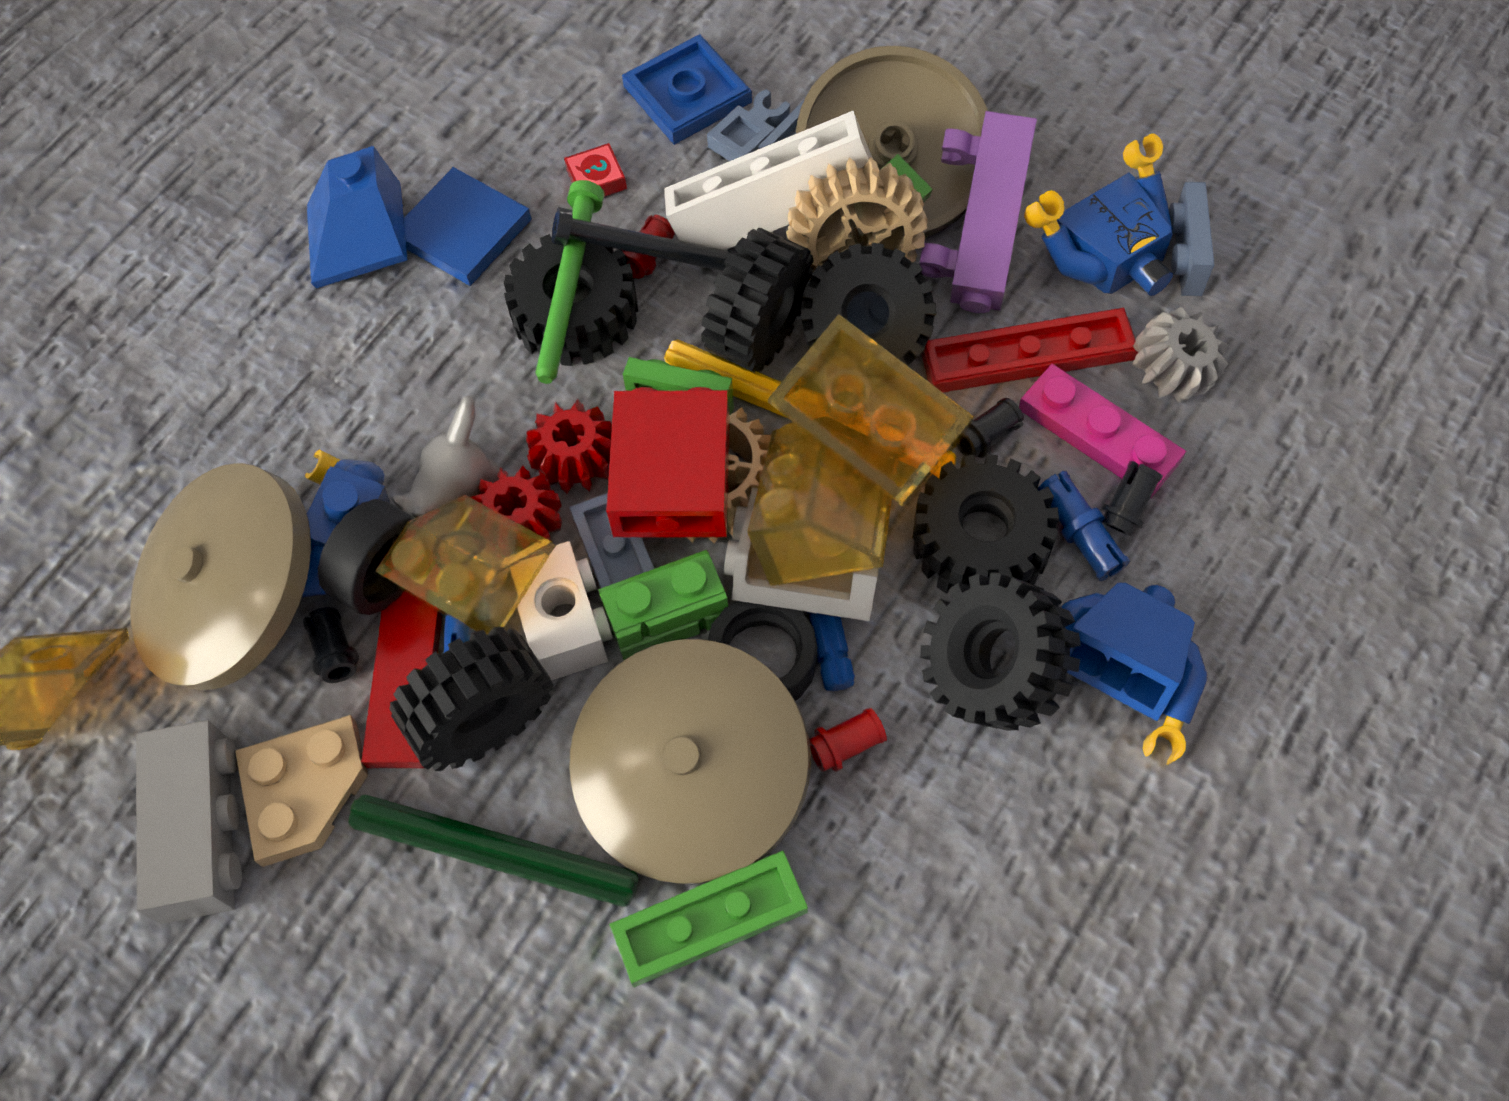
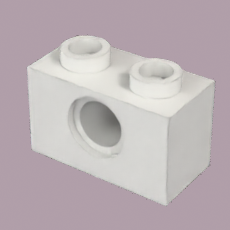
M570 541L504 561L528 645L551 680L608 662L602 642L613 639L603 606L591 609L586 593L597 590L587 558L576 561ZM561 604L574 605L573 609L564 616L554 617L550 615L551 611Z

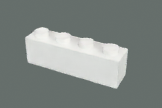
M854 111L664 188L666 217L679 241L727 251L729 248L736 246L742 237L747 239V234L752 229L763 228L773 232L789 225L787 218L789 208L796 206L795 196L797 190L810 191L808 185L810 175L823 180L827 177L826 169L828 163L835 167L838 172L846 169L849 157L856 162L857 168H863L868 159L872 158Z

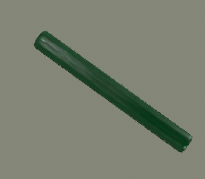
M361 795L359 799H355L350 809L351 813L348 823L355 830L596 900L627 907L633 901L637 891L638 874L632 870L369 795Z

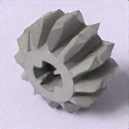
M1180 307L1169 314L1162 312L1146 324V329L1137 336L1136 342L1133 345L1138 354L1135 356L1132 365L1145 370L1146 374L1142 384L1153 382L1157 385L1159 398L1172 393L1174 398L1181 402L1192 396L1203 395L1215 385L1214 382L1224 373V369L1228 365L1223 355L1229 344L1216 339L1215 334L1218 326H1206L1203 323L1202 312L1189 317L1187 312Z

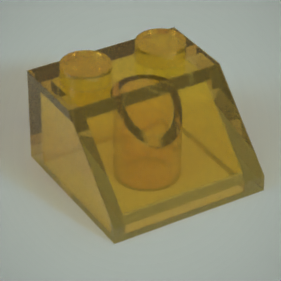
M464 495L408 521L376 569V572L407 594L472 632L484 629L488 635L494 627H505L556 545L550 540Z

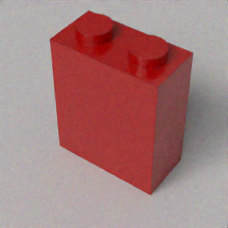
M640 387L632 391H614L606 509L613 537H727L730 434L727 390L694 387L689 390L658 391L649 387Z

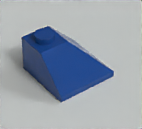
M371 146L328 160L307 204L311 284L315 288L408 260L401 183L376 148Z

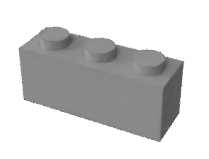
M209 720L136 733L137 911L160 924L235 910L234 890L239 889L242 882L241 865L237 854L233 852L232 830H237L240 823L239 807L235 796L231 794L230 773H235L238 766L235 753L236 747L233 740L227 738Z

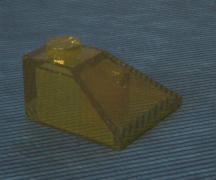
M127 628L15 637L0 650V746L5 745L8 750H22L42 742L45 735L65 716L129 639Z

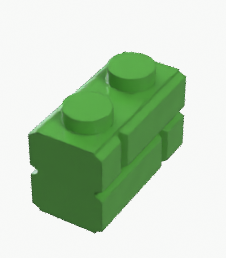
M707 550L598 589L605 614L623 661L651 646L693 637L700 634V630L704 628L709 631L712 623L723 609L728 607L725 590Z

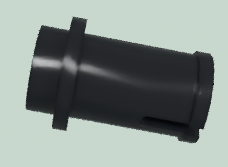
M1002 398L996 405L974 420L970 418L964 419L959 423L958 430L953 435L958 450L964 456L974 455L975 457L984 458L986 454H990L992 445L1023 426L1024 416L1022 411L1013 400Z
M1129 461L1128 468L1110 504H1103L1101 510L1105 512L1103 524L1118 532L1132 536L1136 527L1142 528L1144 522L1140 520V517L1163 476L1143 464L1139 465L1134 461Z
M323 607L309 613L310 618L305 617L303 619V626L308 633L315 655L312 661L313 671L327 683H338L349 679L357 670L356 664L359 661V655L356 649L348 644L339 611L333 607Z

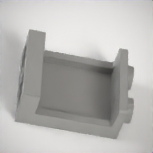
M752 488L748 507L738 506L736 510L733 540H739V542L729 541L726 550L724 575L734 576L732 600L870 621L878 577L886 505L864 502L859 529L764 514L762 512L763 489Z

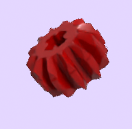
M578 399L571 409L564 410L562 406L555 402L554 414L546 416L537 413L535 420L537 429L527 431L526 442L529 448L527 458L530 467L535 472H538L539 475L543 474L549 480L550 486L559 482L561 490L566 494L569 493L574 483H581L582 487L590 492L592 486L591 478L593 476L608 480L612 433L611 421H605L604 414L598 406L585 411L584 405Z
M522 465L515 476L509 477L508 473L500 467L497 476L499 480L492 483L480 479L479 489L481 494L468 497V507L472 514L468 517V526L472 534L479 537L478 541L484 551L489 554L498 550L500 557L508 561L516 551H521L522 555L533 553L532 547L536 544L545 548L550 547L552 540L549 533L561 531L562 520L558 512L561 511L562 504L558 493L551 490L549 480L543 474L532 478L530 471Z

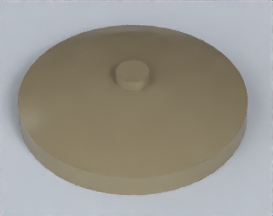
M881 46L865 49L841 59L818 78L805 97L800 109L796 134L854 111L872 158L877 162L879 170L899 154L933 189L931 196L924 202L923 206L928 219L927 229L923 231L925 238L948 228L966 213L975 165H949L941 162L946 129H959L973 136L981 137L985 112L988 109L976 87L959 69L941 57L924 50L905 46ZM850 219L853 227H856L854 220ZM858 228L859 234L863 236V232Z
M245 463L223 465L202 474L188 484L171 501L156 522L145 543L135 572L130 616L134 642L142 661L154 675L163 681L196 690H213L225 687L254 670L271 653L286 632L304 592L311 553V536L306 510L299 495L287 481L254 465Z
M700 639L669 641L646 648L625 659L612 669L593 690L582 708L572 736L569 762L570 781L576 806L587 829L598 844L619 863L634 872L660 881L679 884L707 883L765 858L790 831L803 806L809 786L811 772L809 736L801 711L791 693L781 680L755 657L740 649L715 641Z

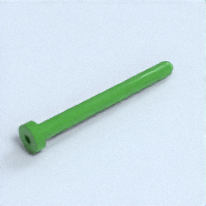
M587 180L575 181L570 185L567 201L573 208V218L591 222L593 213L601 210L605 194L599 185ZM569 239L563 249L535 372L538 380L544 384H550L557 378L586 242Z

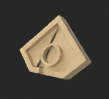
M351 715L235 750L254 861L260 866L265 867L321 849L334 830L335 826L332 823L351 794L354 796L357 794L368 777L367 768L361 762L363 749L358 725Z

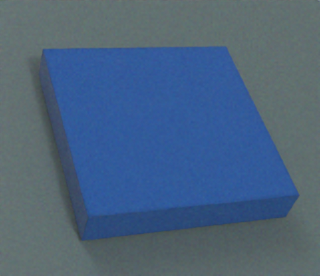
M701 34L622 75L624 88L674 145L723 119L738 105L743 108L752 103V90Z
M452 167L404 217L406 248L413 254L471 286L532 218L529 208Z

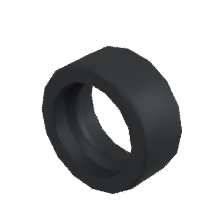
M373 499L359 504L347 513L334 528L322 550L318 565L319 585L327 595L359 614L372 615L385 610L401 596L413 580L421 564L426 547L425 529L418 519L388 502Z
M736 601L724 608L712 623L707 640L730 645L732 639L738 633L749 627L767 625L780 628L789 634L794 641L797 655L792 669L788 674L779 679L795 701L800 699L812 683L817 665V642L814 627L804 612Z

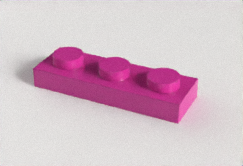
M1053 364L1049 366L1020 399L1019 408L1022 413L1121 479L1128 468L1129 461H1134L1139 465L1143 464L1160 473L1163 477L1158 482L1150 498L1154 496L1185 456L1186 450Z

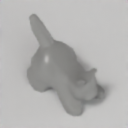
M472 396L462 398L448 432H442L434 436L422 449L419 472L411 485L410 491L407 494L392 497V501L397 505V508L420 521L425 529V533H427L429 549H446L452 544L459 513L463 505L469 500L468 497L481 494L479 489L480 479L492 483L499 480L497 477L499 472L497 463L486 458L480 446L469 439L476 416L475 401Z

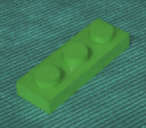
M780 851L747 867L723 875L612 922L609 925L631 984L635 988L808 913V906L784 851Z

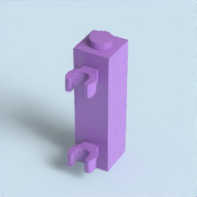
M986 111L981 137L973 136L959 129H946L941 162L949 165H975L959 251L950 250L939 244L924 243L925 247L922 248L919 265L923 269L922 274L926 277L953 278L950 302L960 304V307L966 311L973 313H987L990 309L1001 311L1037 118Z

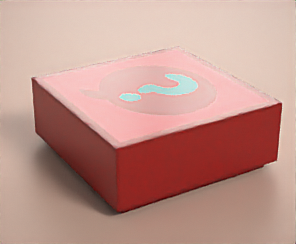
M609 143L564 158L566 170L572 183L579 180L594 182L603 189L604 197L627 189L625 176Z

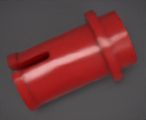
M650 215L639 231L673 239L675 236L669 221L660 215H654L653 217ZM622 250L626 255L627 264L630 263L633 278L640 279L644 275L653 273L656 268L655 260L657 257Z
M867 708L862 713L828 730L821 726L814 730L815 736L809 739L811 756L817 767L822 772L830 768L837 772L843 768L842 762L877 744L886 742L887 735L878 715L872 708Z

